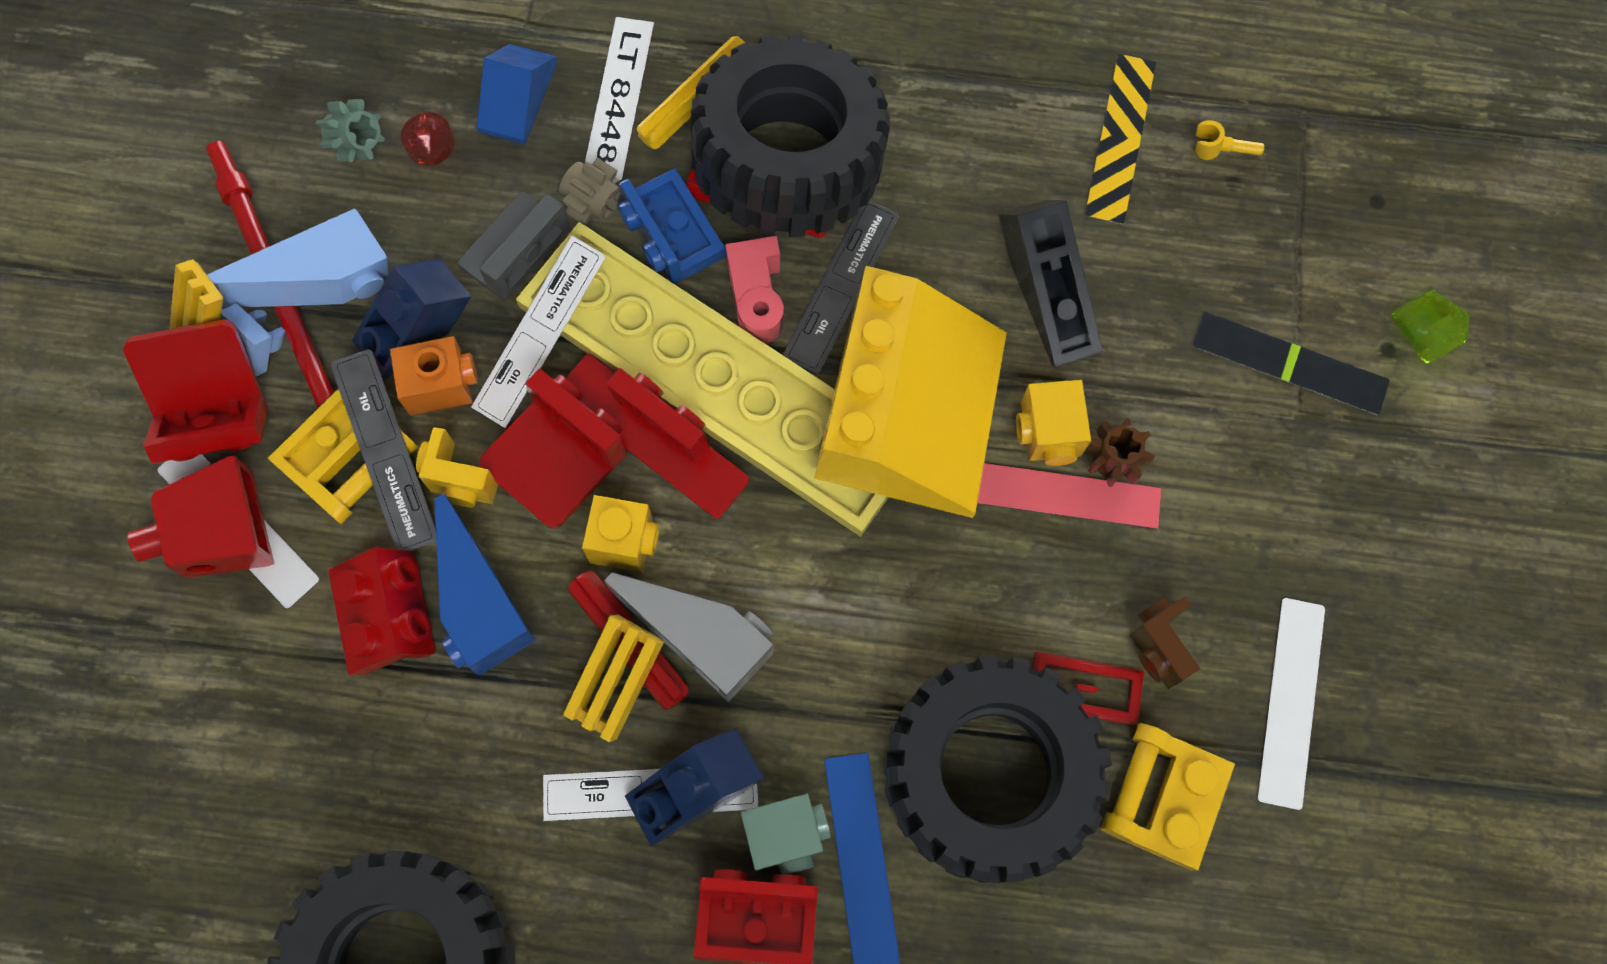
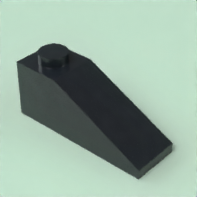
M1044 200L999 214L1012 268L1051 365L1057 367L1103 352L1067 200Z

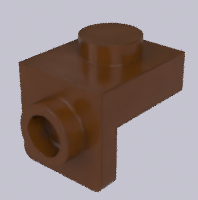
M1187 596L1172 605L1166 597L1158 600L1138 614L1143 624L1129 634L1142 652L1139 654V658L1146 672L1155 681H1162L1167 689L1177 685L1200 670L1198 664L1168 624L1169 621L1192 606Z

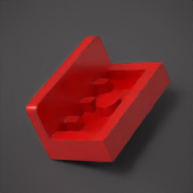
M374 547L328 570L348 675H366L403 658H426L435 653L431 622L428 618L420 581V571L415 554L412 551Z
M715 870L713 878H700V899L694 960L738 964H812L818 887L807 886L805 877L777 874L772 876L771 883L748 881V874L742 871Z

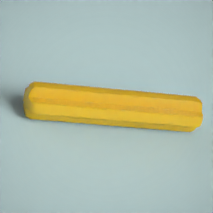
M733 36L637 126L640 140L652 150L658 149L691 117L692 100L696 97V86L701 77L709 72L710 66L724 54L730 58L731 50L745 42L740 37Z

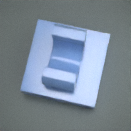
M235 303L222 309L220 320H229L235 324L257 377L267 372L269 353L276 352L283 346L285 330L279 327L271 332H267L264 329L267 313L264 310H255L248 314Z

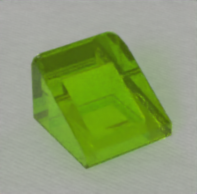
M1433 289L1391 313L1393 322L1417 354L1428 364L1461 346L1468 339L1470 313Z

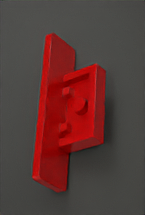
M586 354L566 377L581 392L583 397L580 399V402L593 413L598 408L603 409L620 424L623 429L620 435L628 452L714 519H721L750 482L749 477L709 446L704 432L701 431L705 423L687 407L680 405L674 410L662 401L660 397L664 392L644 374L638 373L633 378L621 368L614 373L594 356Z

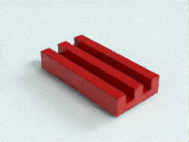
M1037 651L1034 653L1032 669L1039 672L1046 666L1130 681L1127 712L1081 704L1089 718L1097 715L1099 720L1138 726L1144 671ZM1075 685L1078 691L1093 694L1098 691V688L1094 686Z

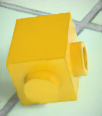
M1082 380L1028 385L1021 400L1022 413H1017L1016 433L1019 444H1027L1029 461L1045 460V464L1048 466H1062L1075 462L1077 457L1082 456L1091 442Z
M594 495L582 549L591 564L643 573L646 556H654L660 526L658 523H654L648 504Z

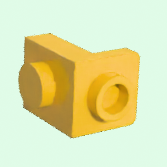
M434 427L429 442L424 441L417 454L416 470L419 473V478L431 492L445 494L454 505L473 508L476 501L493 505L498 484L494 481V477L489 469L451 462L455 443L445 429Z

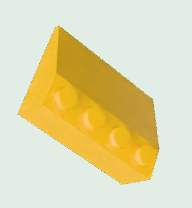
M866 266L853 308L814 479L973 518L976 513L1007 332L917 278Z

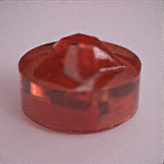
M424 112L416 114L405 122L401 130V142L407 155L411 160L420 165L431 166L439 164L446 160L454 149L455 139L448 122L436 113Z

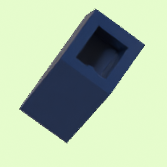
M441 259L393 266L352 341L361 352L368 349L373 352L382 378L391 376L394 373L390 349L444 337L451 331L470 300L471 294Z
M736 728L692 746L627 793L625 798L650 846H653L729 803L763 780L764 777Z

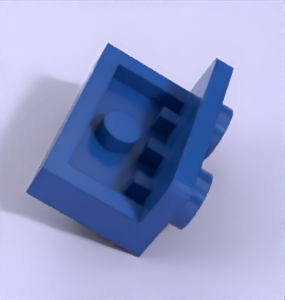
M676 168L637 188L633 187L628 178L619 183L623 201L617 204L618 211L631 232L637 229L641 232L647 242L641 245L642 250L655 272L664 270L669 280L676 284L726 257V249Z

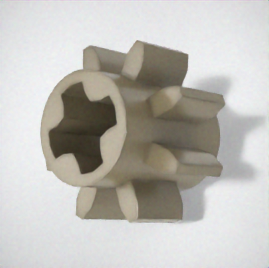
M596 158L593 164L587 161L584 164L582 162L574 163L563 176L559 186V193L565 197L562 203L568 206L565 212L584 225L591 218L595 221L599 219L603 222L608 220L618 209L617 204L622 201L620 187L618 186L620 180L615 178L618 170L599 158Z

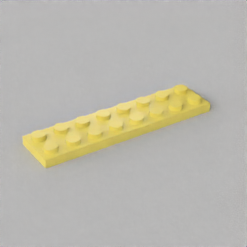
M578 222L516 298L519 308L527 312L571 235L606 255L560 335L586 353L594 356L614 372L621 368L633 378L638 373L644 374L664 392L660 397L662 401L674 410L680 405L687 407L705 423L702 431L861 537L888 497L814 479L835 389L587 226Z

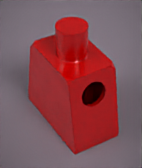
M234 455L155 491L150 500L156 523L128 532V543L133 556L138 562L163 556L166 566L183 577H199L249 570L275 564L253 471Z

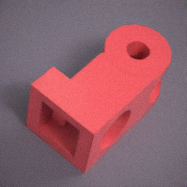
M777 236L725 244L726 261L738 325L765 344L773 342L780 336L783 329L784 309L780 296L772 289L770 274L780 273V250Z

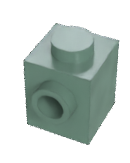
M808 793L740 812L756 872L776 866L779 867L780 874H793L814 868L812 856L823 853L821 840L831 838L822 804L811 806Z

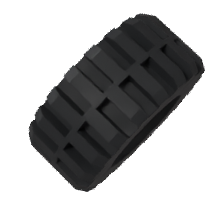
M775 35L761 37L756 45L750 46L748 42L736 46L731 50V57L729 58L724 54L710 66L709 72L701 77L696 86V97L692 100L690 147L691 166L696 171L695 180L704 194H710V203L722 214H725L727 211L731 212L732 221L745 228H748L750 224L760 227L759 232L761 234L775 236V231L789 232V237H804L807 230L815 229L816 233L819 234L834 229L835 220L838 219L841 224L845 223L858 214L859 207L868 204L874 195L876 184L879 183L890 131V115L887 113L888 103L884 92L880 87H876L877 80L865 66L860 69L857 67L855 57L844 50L839 54L832 50L830 43L819 39L814 44L803 41V36L788 35V40H775ZM794 122L814 129L824 136L829 143L810 151L787 152L760 143L748 132L767 123Z
M996 655L979 656L975 662L964 664L963 661L946 667L943 673L935 678H929L919 687L902 710L888 739V750L884 757V774L887 777V789L885 792L889 807H893L899 820L897 822L898 827L905 838L909 837L919 848L917 852L929 862L937 863L946 869L945 872L959 878H969L980 883L995 884L1023 881L1056 870L1057 865L1065 860H1071L1084 848L1082 842L1087 835L1096 832L1103 819L1098 813L1101 804L1109 801L1112 783L1105 781V769L1112 766L1110 748H1101L1098 734L1102 733L1104 729L1098 716L1088 717L1081 706L1087 699L1076 687L1068 692L1058 683L1061 675L1047 667L1041 672L1029 668L1030 660L1013 656L1008 662L998 661ZM985 716H999L1011 720L1023 727L1035 739L1043 753L1047 768V786L1044 796L1038 806L1028 816L1018 822L1007 825H990L976 821L964 814L953 803L946 791L942 778V757L945 747L953 733L963 724L973 719Z
M388 850L384 854L367 853L353 857L350 865L346 867L334 866L319 876L321 885L315 890L304 889L292 903L294 909L298 911L293 920H281L273 938L276 941L283 942L281 954L277 957H268L267 964H345L350 945L359 930L371 918L384 912L396 910L417 914L430 922L443 944L446 964L515 963L514 945L508 946L505 930L510 928L504 911L496 910L491 901L495 896L484 883H478L472 879L470 871L458 864L441 860L440 857L408 851Z

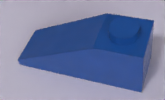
M442 494L434 499L440 621L449 634L441 642L458 669L467 665L469 669L480 676L529 646L536 639L457 509L448 497Z

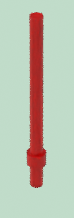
M214 141L208 144L206 151L218 177L215 181V186L222 202L231 207L251 255L270 247L250 200L253 192L245 174L237 170L225 142ZM273 306L318 409L334 391L297 306Z

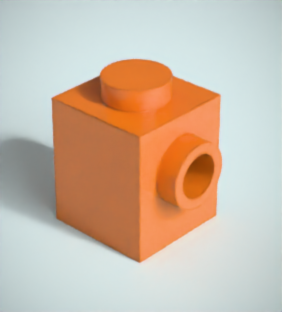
M454 336L390 349L397 398L410 416L473 403L470 385L478 383L475 362L471 352L463 354Z

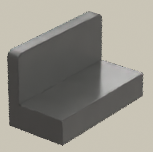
M520 192L459 259L458 264L461 270L505 302L570 229L564 205L548 193L538 202L526 192Z

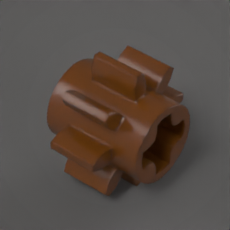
M1126 418L1122 425L1114 428L1107 421H1103L1097 429L1100 439L1091 438V442L1085 450L1090 454H1094V462L1088 469L1089 473L1099 472L1107 478L1109 487H1112L1118 479L1124 476L1130 483L1135 484L1142 476L1138 466H1149L1155 457L1151 452L1145 451V441L1150 436L1149 431L1140 433L1137 429L1131 427L1130 418ZM1113 446L1121 448L1120 453L1123 458H1126L1125 460L1117 457V449Z

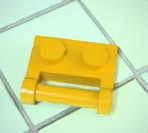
M339 389L268 457L275 466L341 525L353 514L349 509L373 486L368 469L364 463L333 495L324 487L360 451ZM401 431L408 453L411 455L418 446Z
M1139 723L1133 737V741L1137 743L1132 760L1112 813L1106 812L1100 830L1186 869L1197 871L1199 870L1235 763L1174 738L1157 727ZM1161 754L1170 758V762L1145 829L1134 823V819L1157 755Z

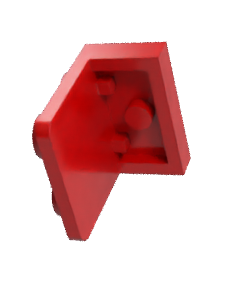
M225 319L132 336L126 340L123 347L124 355L153 416L143 445L151 464L169 460L182 462L193 459L200 454L225 449L239 451L253 444L261 443L268 406L238 330L233 322Z
M539 368L525 382L533 402L482 454L479 459L480 468L489 469L496 484L550 529H557L566 522L627 456L620 435L623 429L610 414L601 408H598L593 413L580 402L583 396L569 380L562 375L552 379Z

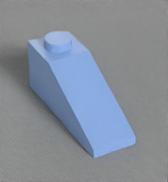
M352 209L207 274V276L223 296L222 308L229 307L235 303L240 307L344 304L355 298L365 299L373 296L380 291L389 275L388 257L357 210Z

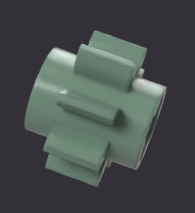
M362 99L348 100L346 104L342 101L328 102L327 106L330 114L323 120H316L315 123L321 127L323 140L319 146L321 148L337 150V162H353L355 157L359 160L373 159L371 148L378 142H384L385 139L380 135L378 123L381 118L380 114H371L364 111L365 105Z

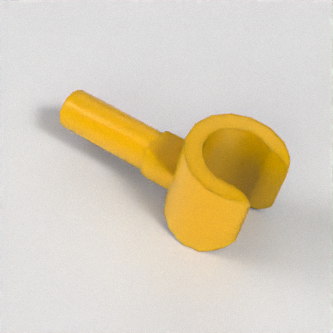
M1203 121L1197 127L1196 136L1198 138L1213 140V142H1197L1195 152L1200 159L1212 160L1221 151L1259 156L1263 154V143L1226 137L1224 128L1216 121Z

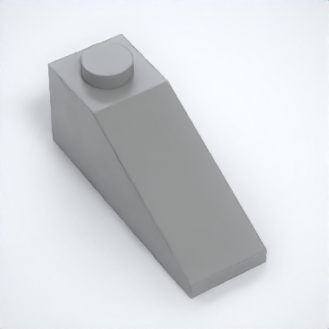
M611 573L604 580L609 591L655 635L663 639L670 649L727 702L738 693L773 655V644L768 640L773 634L772 631L750 611L742 616L731 606Z

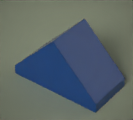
M508 44L484 57L477 119L478 132L526 145L556 67V56Z

